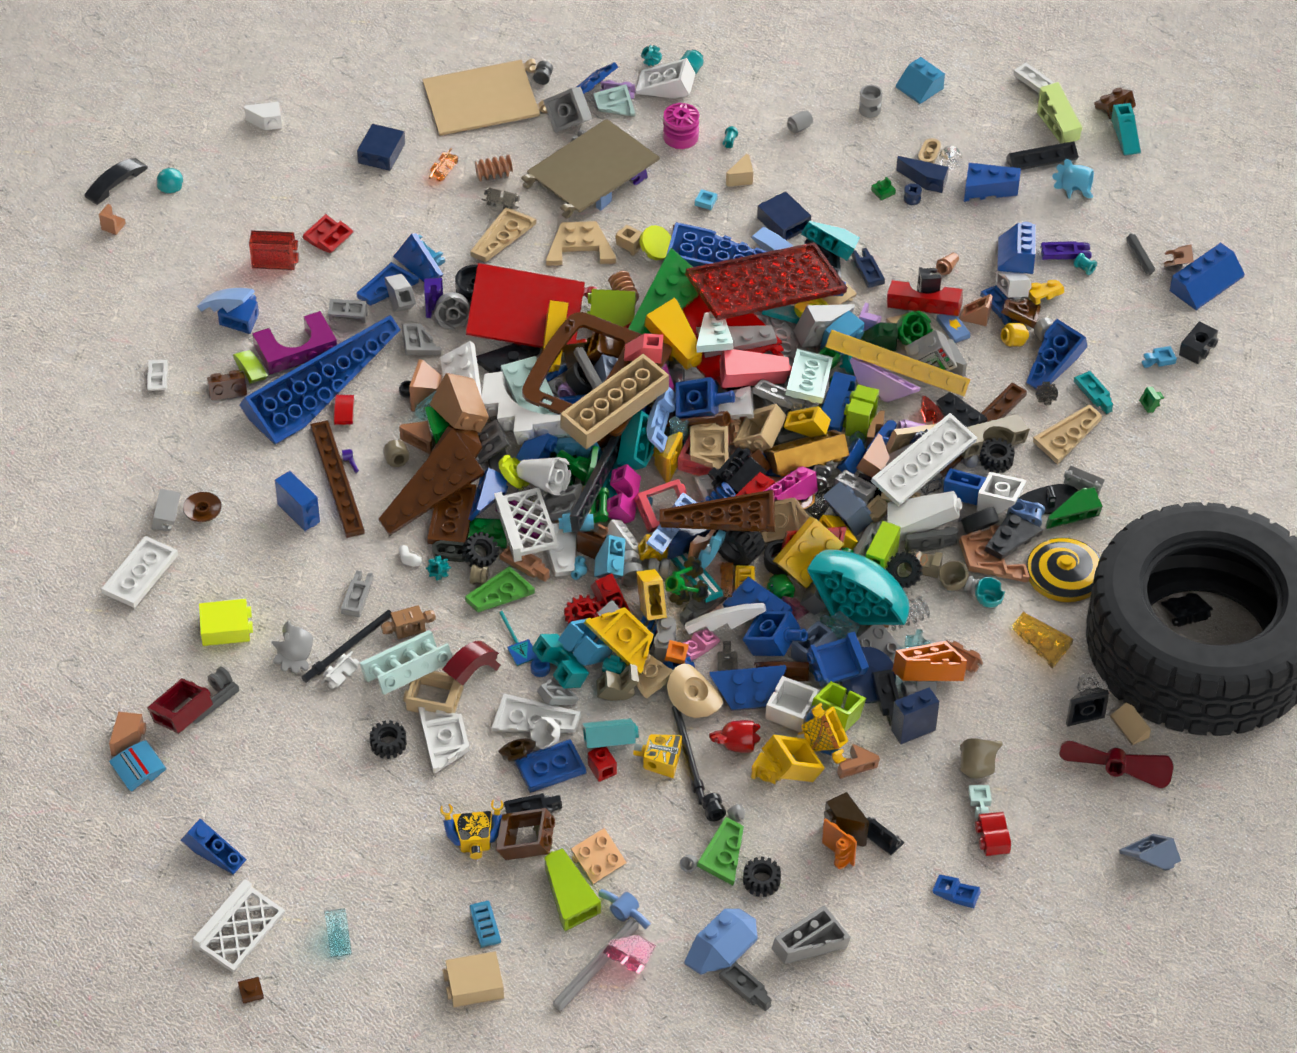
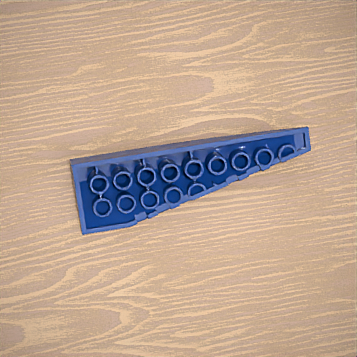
M389 315L249 394L241 401L239 406L249 421L270 441L277 444L305 428L401 329L392 316Z

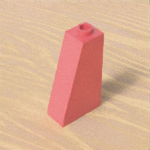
M734 349L723 350L719 360L721 387L755 386L762 379L773 384H783L792 371V366L789 365V358Z

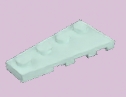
M712 310L704 313L696 346L697 353L734 350L733 340L723 311Z

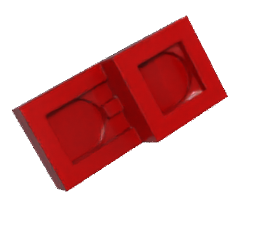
M336 395L334 425H353L354 395Z

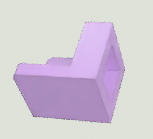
M869 303L864 304L859 319L865 323L863 331L881 322L882 319L879 315L868 313Z

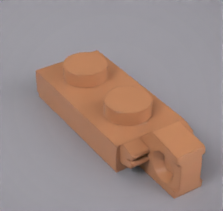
M509 546L500 554V560L528 576L537 577L545 582L550 578V570L542 563V559L533 554L521 556L522 561L514 562Z

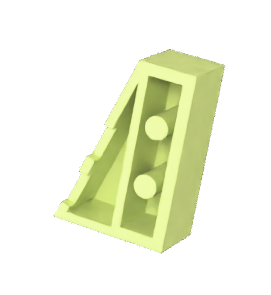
M1059 82L1040 87L1037 114L1060 143L1080 140L1082 125L1076 117Z

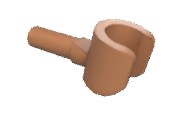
M598 523L599 529L594 534L604 538L608 533V528Z

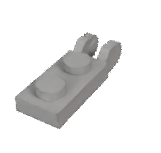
M356 571L344 598L341 614L355 617L361 616L372 585L373 573H368L365 582L361 581L362 571Z

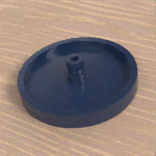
M861 647L869 666L866 674L839 683L840 686L847 689V695L849 691L865 697L866 704L876 703L878 699L871 674L872 672L893 670V662L887 654L879 649ZM893 672V676L896 682V674Z

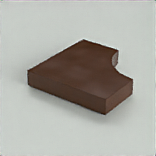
M1027 298L1020 302L1006 299L1001 313L1034 328L1041 305H1035Z

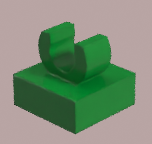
M887 177L871 185V191L881 201L896 194V189L891 185L892 182Z
M1153 386L1146 387L1139 401L1147 413H1154L1155 409L1160 406L1159 402L1165 397L1161 392H1156Z

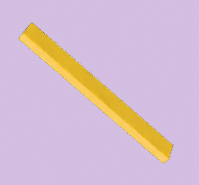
M832 329L825 345L827 348L961 396H965L971 380Z

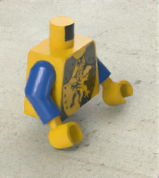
M494 799L492 800L491 807L494 810V814H492V811L453 814V818L450 816L453 811L452 805L448 804L449 813H444L441 806L440 813L445 817L443 822L448 839L455 846H459L461 852H470L472 859H480L483 856L482 851L489 850L491 843L495 842L498 838L502 818L500 811L504 807L503 801L501 800L500 808H494Z

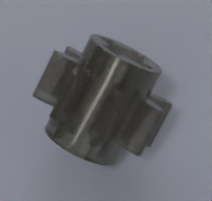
M1042 382V385H1037L1035 395L1039 403L1051 405L1052 401L1057 400L1058 389L1055 387L1056 384Z

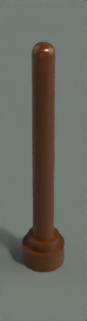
M720 411L715 416L670 419L667 421L666 427L713 423L720 427L729 426L731 416L728 411Z

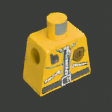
M651 734L648 737L647 745L637 743L634 745L633 755L643 757L644 769L674 778L682 749V736Z

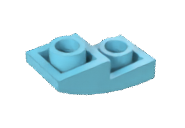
M718 530L717 534L711 537L710 543L705 550H701L698 560L702 562L703 570L712 562L725 538V531Z

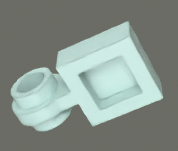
M969 785L970 806H979L975 807V818L978 819L979 814L989 813V808L985 806H991L990 786Z

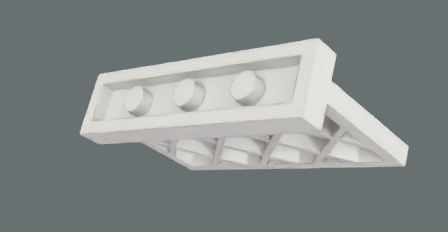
M540 488L503 496L502 492L494 493L496 509L514 562L522 561L521 556L559 547ZM537 495L538 497L535 502L527 500L529 496ZM517 500L519 503L515 507L510 505L508 501ZM523 504L531 506L528 511L520 508ZM535 508L543 511L540 516L532 514ZM516 513L524 515L521 521L513 518ZM528 517L536 520L533 525L525 523ZM540 522L547 525L545 530L537 528ZM521 527L529 529L526 535L518 532ZM533 532L541 534L537 540L530 537ZM545 536L553 540V542L544 543L541 541ZM526 541L533 543L532 547L523 548Z
M246 879L243 880L196 934L192 944V949L198 953L202 951L233 973L285 913L283 908L251 887L252 883ZM252 895L259 900L260 905L248 906L247 900ZM264 909H273L277 914L274 917L265 918ZM249 911H261L262 918L250 920ZM237 912H246L247 920L235 921L234 915ZM251 924H263L261 932L252 933ZM248 925L249 933L237 935L236 926ZM233 926L234 935L222 936L221 930L224 927ZM250 938V945L248 947L239 948L238 939ZM235 940L236 948L224 950L223 941ZM220 941L221 950L212 951L207 947L211 942ZM237 953L238 959L232 965L225 960V954Z

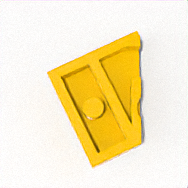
M1048 280L1047 283L1041 284L1031 283L1028 297L1037 305L1041 303L1040 299L1044 297L1049 300L1064 294V286L1057 280Z

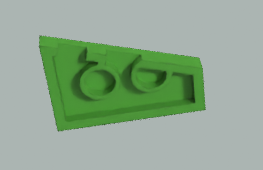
M509 566L466 595L465 601L479 613L535 594V588Z

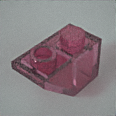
M639 935L611 940L603 953L608 955L610 959L622 963L629 970L640 974L656 945Z

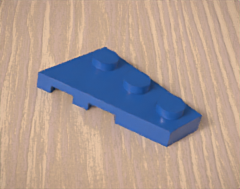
M412 233L393 256L423 282L424 279L441 278L444 275L417 233Z
M391 262L356 293L357 298L361 301H366L371 306L389 297L385 277L403 274L411 286L418 284L419 278Z
M747 577L723 603L724 608L742 604L764 603L766 611H793L790 605L750 577Z

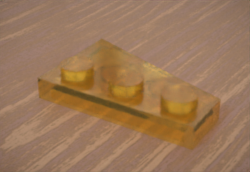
M1022 612L1012 627L1027 644H1031L1036 649V653L1040 657L1043 656L1048 661V665L1052 669L1071 647L1074 640L1025 612Z

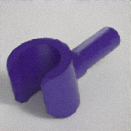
M351 449L342 450L343 461L349 460L354 472L357 473L359 469L354 462L353 451Z

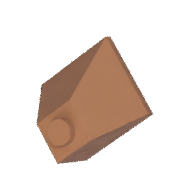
M421 359L418 360L409 386L411 411L414 412L430 404L442 381L441 375Z

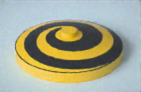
M1053 538L1038 544L1028 556L1026 568L1030 576L1029 582L1041 595L1055 601L1077 602L1087 599L1091 596L1094 574L1100 555L1091 546L1076 539Z

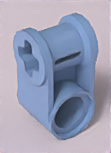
M1018 499L1015 505L1008 508L1007 515L1009 512H1012L1040 527L1045 507L1039 503Z

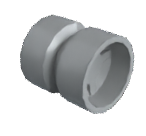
M866 85L861 89L859 112L861 115L872 118L880 114L883 94L880 87Z
M626 550L624 555V571L620 581L626 587L637 586L636 572L644 570L639 554L634 550Z

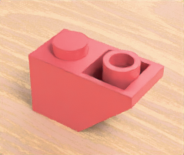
M644 333L625 345L624 361H634L644 354L654 363L661 364L663 335Z

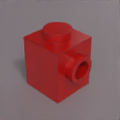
M607 746L594 748L588 752V766L598 782L617 775V762Z

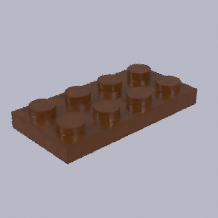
M469 484L434 507L427 538L428 544H434L440 540L463 543L467 540L471 521L468 518L477 490L476 484Z

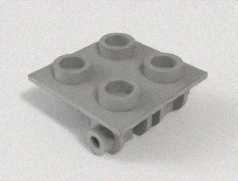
M872 625L858 637L861 647L879 649L887 654L891 660L895 658L896 650L902 649L883 625Z

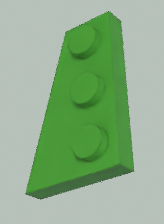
M725 817L698 861L697 867L733 886L744 826Z

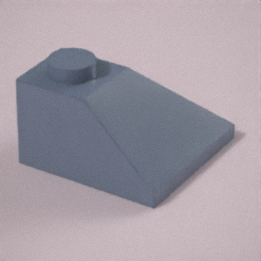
M1151 834L1119 850L1122 855L1163 870L1172 869L1175 867L1174 864L1181 861L1174 838Z

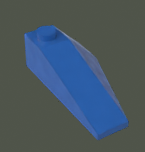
M1056 319L1045 332L1044 340L1038 350L1036 361L1033 363L1026 383L1042 393L1088 347L1086 337L1064 322Z

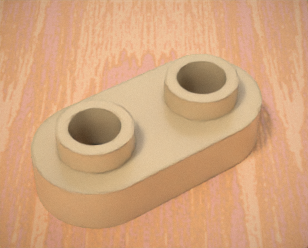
M934 138L925 140L918 154V160L935 163L941 149L940 141Z

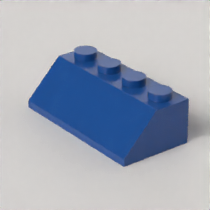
M1031 222L1017 223L998 237L997 271L1034 273L1036 224Z
M1220 242L1194 260V262L1174 274L1169 291L1197 310L1242 279L1245 273L1234 251Z

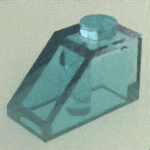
M345 908L324 911L330 956L337 957L352 954Z

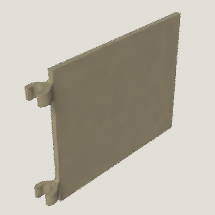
M605 119L527 170V174L521 177L525 182L522 185L529 189L535 181H538L567 203L563 204L560 209L564 211L562 216L568 219L575 210L579 213L600 200L601 197L606 196L660 160V157L610 120Z

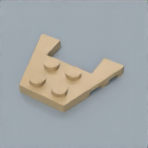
M597 221L561 222L546 258V266L563 265L562 252L599 251L600 264L616 263V256Z

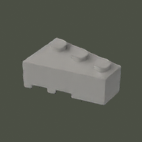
M824 905L776 936L772 950L784 964L845 949L851 937Z

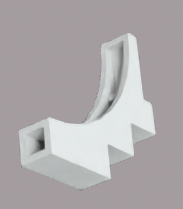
M503 372L484 374L482 400L489 418L497 416L498 423L503 431L514 430L518 445H523L524 441L547 433L551 435L567 434L560 428L561 415L533 412L513 401L507 393V383Z

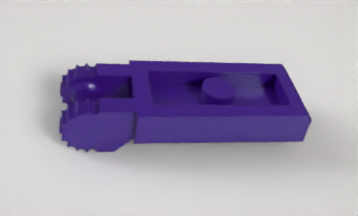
M1042 242L1040 246L1042 260L1076 259L1080 253L1085 254V257L1088 259L1092 257L1088 242Z

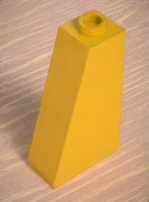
M675 298L646 315L644 326L652 334L663 335V343L672 347V356L686 370L700 364L702 352L697 353L696 346L698 341Z
M550 300L546 315L543 350L565 322L568 303ZM562 351L549 372L559 371Z

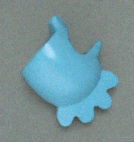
M1069 159L1064 160V165L1059 164L1057 166L1058 173L1052 175L1053 179L1057 181L1054 184L1055 189H1064L1069 199L1075 190L1082 191L1083 196L1086 198H1093V194L1090 192L1094 178L1093 169L1083 165H1073Z

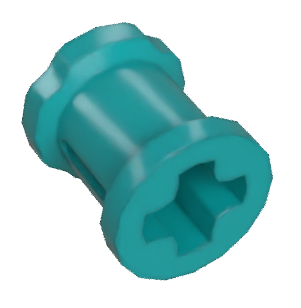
M1080 253L1073 265L1086 271L1087 275H1091L1098 263L1085 257V254Z

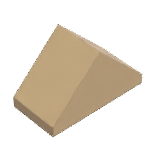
M746 153L726 172V186L753 184V168L749 154Z

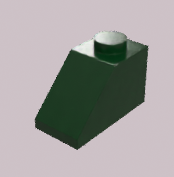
M879 322L864 331L861 340L890 351H896L897 323Z

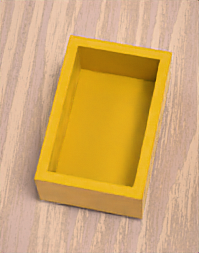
M809 517L774 558L773 562L800 586L807 588L813 581L807 569L814 557L824 550H839L844 543L817 519Z

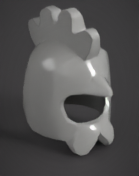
M287 621L282 627L285 641L271 642L277 649V655L274 657L273 662L274 664H281L283 672H286L288 669H291L294 674L298 673L300 669L307 671L309 663L306 660L312 649L313 636L305 629L292 626L291 622Z

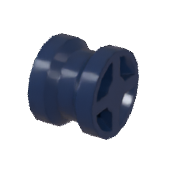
M915 183L906 185L904 188V202L908 205L919 204L922 193L921 186Z

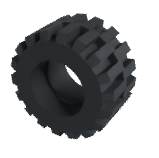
M718 530L713 533V536L717 534ZM722 530L726 534L718 553L735 567L749 566L764 551L765 542L758 531Z

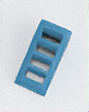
M490 901L471 904L469 906L470 916L480 947L483 948L501 943ZM489 918L488 920L478 922V920ZM494 933V936L483 938L484 935Z

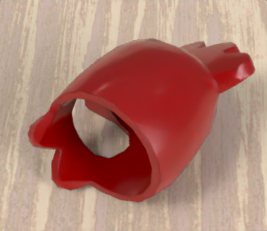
M754 721L728 722L722 730L710 733L709 738L712 742L723 744L730 751L750 753L754 752L755 744L761 739L756 733L761 727L759 724L754 723Z

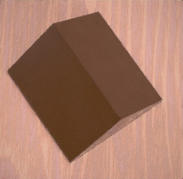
M580 530L577 532V552L595 560L607 536L601 538L595 535L593 530L587 532Z

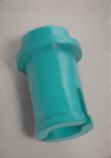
M729 126L725 130V138L722 144L726 148L733 147L734 140L738 136L736 127Z

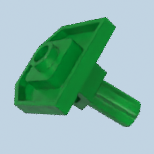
M593 446L588 458L578 456L575 459L564 450H561L557 457L565 458L570 465L567 466L570 467L571 474L580 479L581 485L585 486L596 466L599 447Z

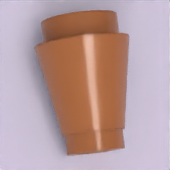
M953 252L939 259L936 264L937 272L941 275L950 274L959 261V256Z

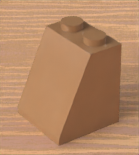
M446 373L429 405L453 428L474 430L481 433L489 416L475 380L465 376Z

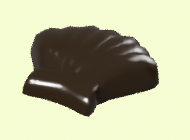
M528 738L513 740L505 744L498 752L504 758H507L509 762L527 758V754L535 749L536 741Z

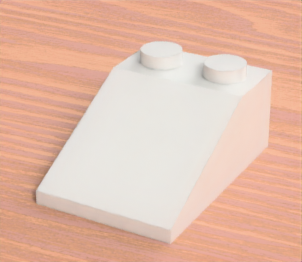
M687 58L644 69L641 71L636 93L672 99L686 97L690 95L695 72Z

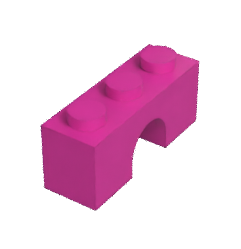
M628 464L612 470L610 485L616 490L618 495L607 500L608 517L614 520H621L624 524L630 523L635 519L637 505L634 498L639 493L641 476Z

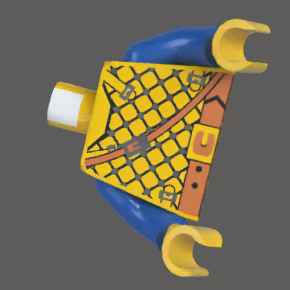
M819 703L810 709L805 717L806 722L801 725L803 731L798 732L797 736L798 738L806 739L813 751H820L823 754L830 755L833 761L839 764L846 761V758L842 755L844 749L840 748L849 740L834 706L823 710L821 707L822 703Z

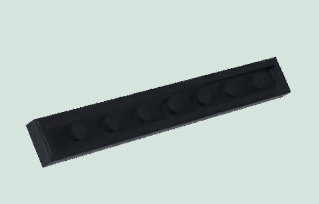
M621 435L611 436L570 514L572 532L580 531L619 454Z

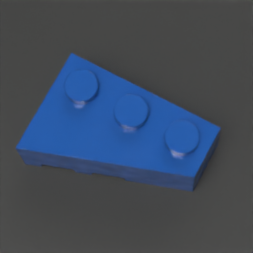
M969 163L964 202L969 201L971 198L984 200L988 196H996V198L1018 196L1021 168Z

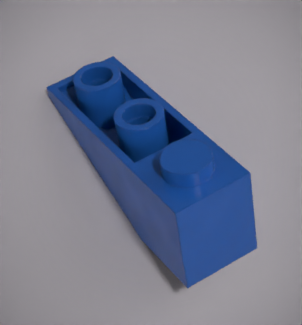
M199 819L181 839L194 853L232 875L247 860L202 819Z

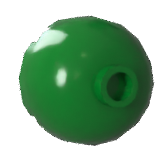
M911 311L902 315L896 324L898 340L907 346L933 331L930 326L931 320L921 311Z

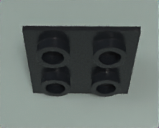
M738 447L716 472L737 493L759 472L764 475L767 473L750 456L751 451L748 448L741 449Z
M1188 593L1186 596L1169 598L1167 601L1161 602V605L1175 617L1172 619V624L1177 627L1185 626L1187 623L1192 624V621L1197 623V621L1208 620L1211 617L1210 611L1213 610L1197 593Z

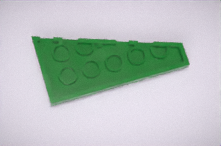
M670 248L628 329L642 335L644 333L652 334L644 326L647 314L673 298L678 301L683 310L709 287L710 282L674 249Z

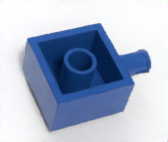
M711 377L676 383L677 419L715 416L719 412V404L735 402L734 391L718 393V385Z
M765 611L756 616L742 640L753 656H785L793 641L804 642L807 640L808 632L806 629H801L791 611Z

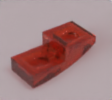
M922 396L921 411L925 422L932 421L933 424H937L944 418L943 414L927 396Z

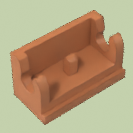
M1192 244L1165 252V255L1172 254L1174 258L1172 261L1164 262V267L1194 262Z

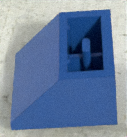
M950 468L944 479L943 493L954 491L957 498L961 499V502L977 506L978 492L987 477Z

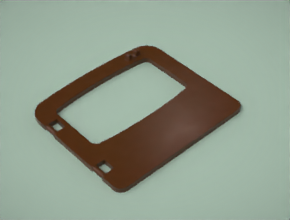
M576 312L571 314L548 342L530 371L522 387L524 399L533 405L549 409V411L559 415L573 405L541 392L540 387L558 355L580 328L592 330L620 341L625 345L642 334L588 313ZM663 343L661 364L655 363L661 369H663L672 354V347ZM625 345L606 380L632 362L624 361ZM543 399H546V400H548V401H551L552 404L549 405V404L543 403L542 401H543ZM632 417L608 434L612 436L621 435Z

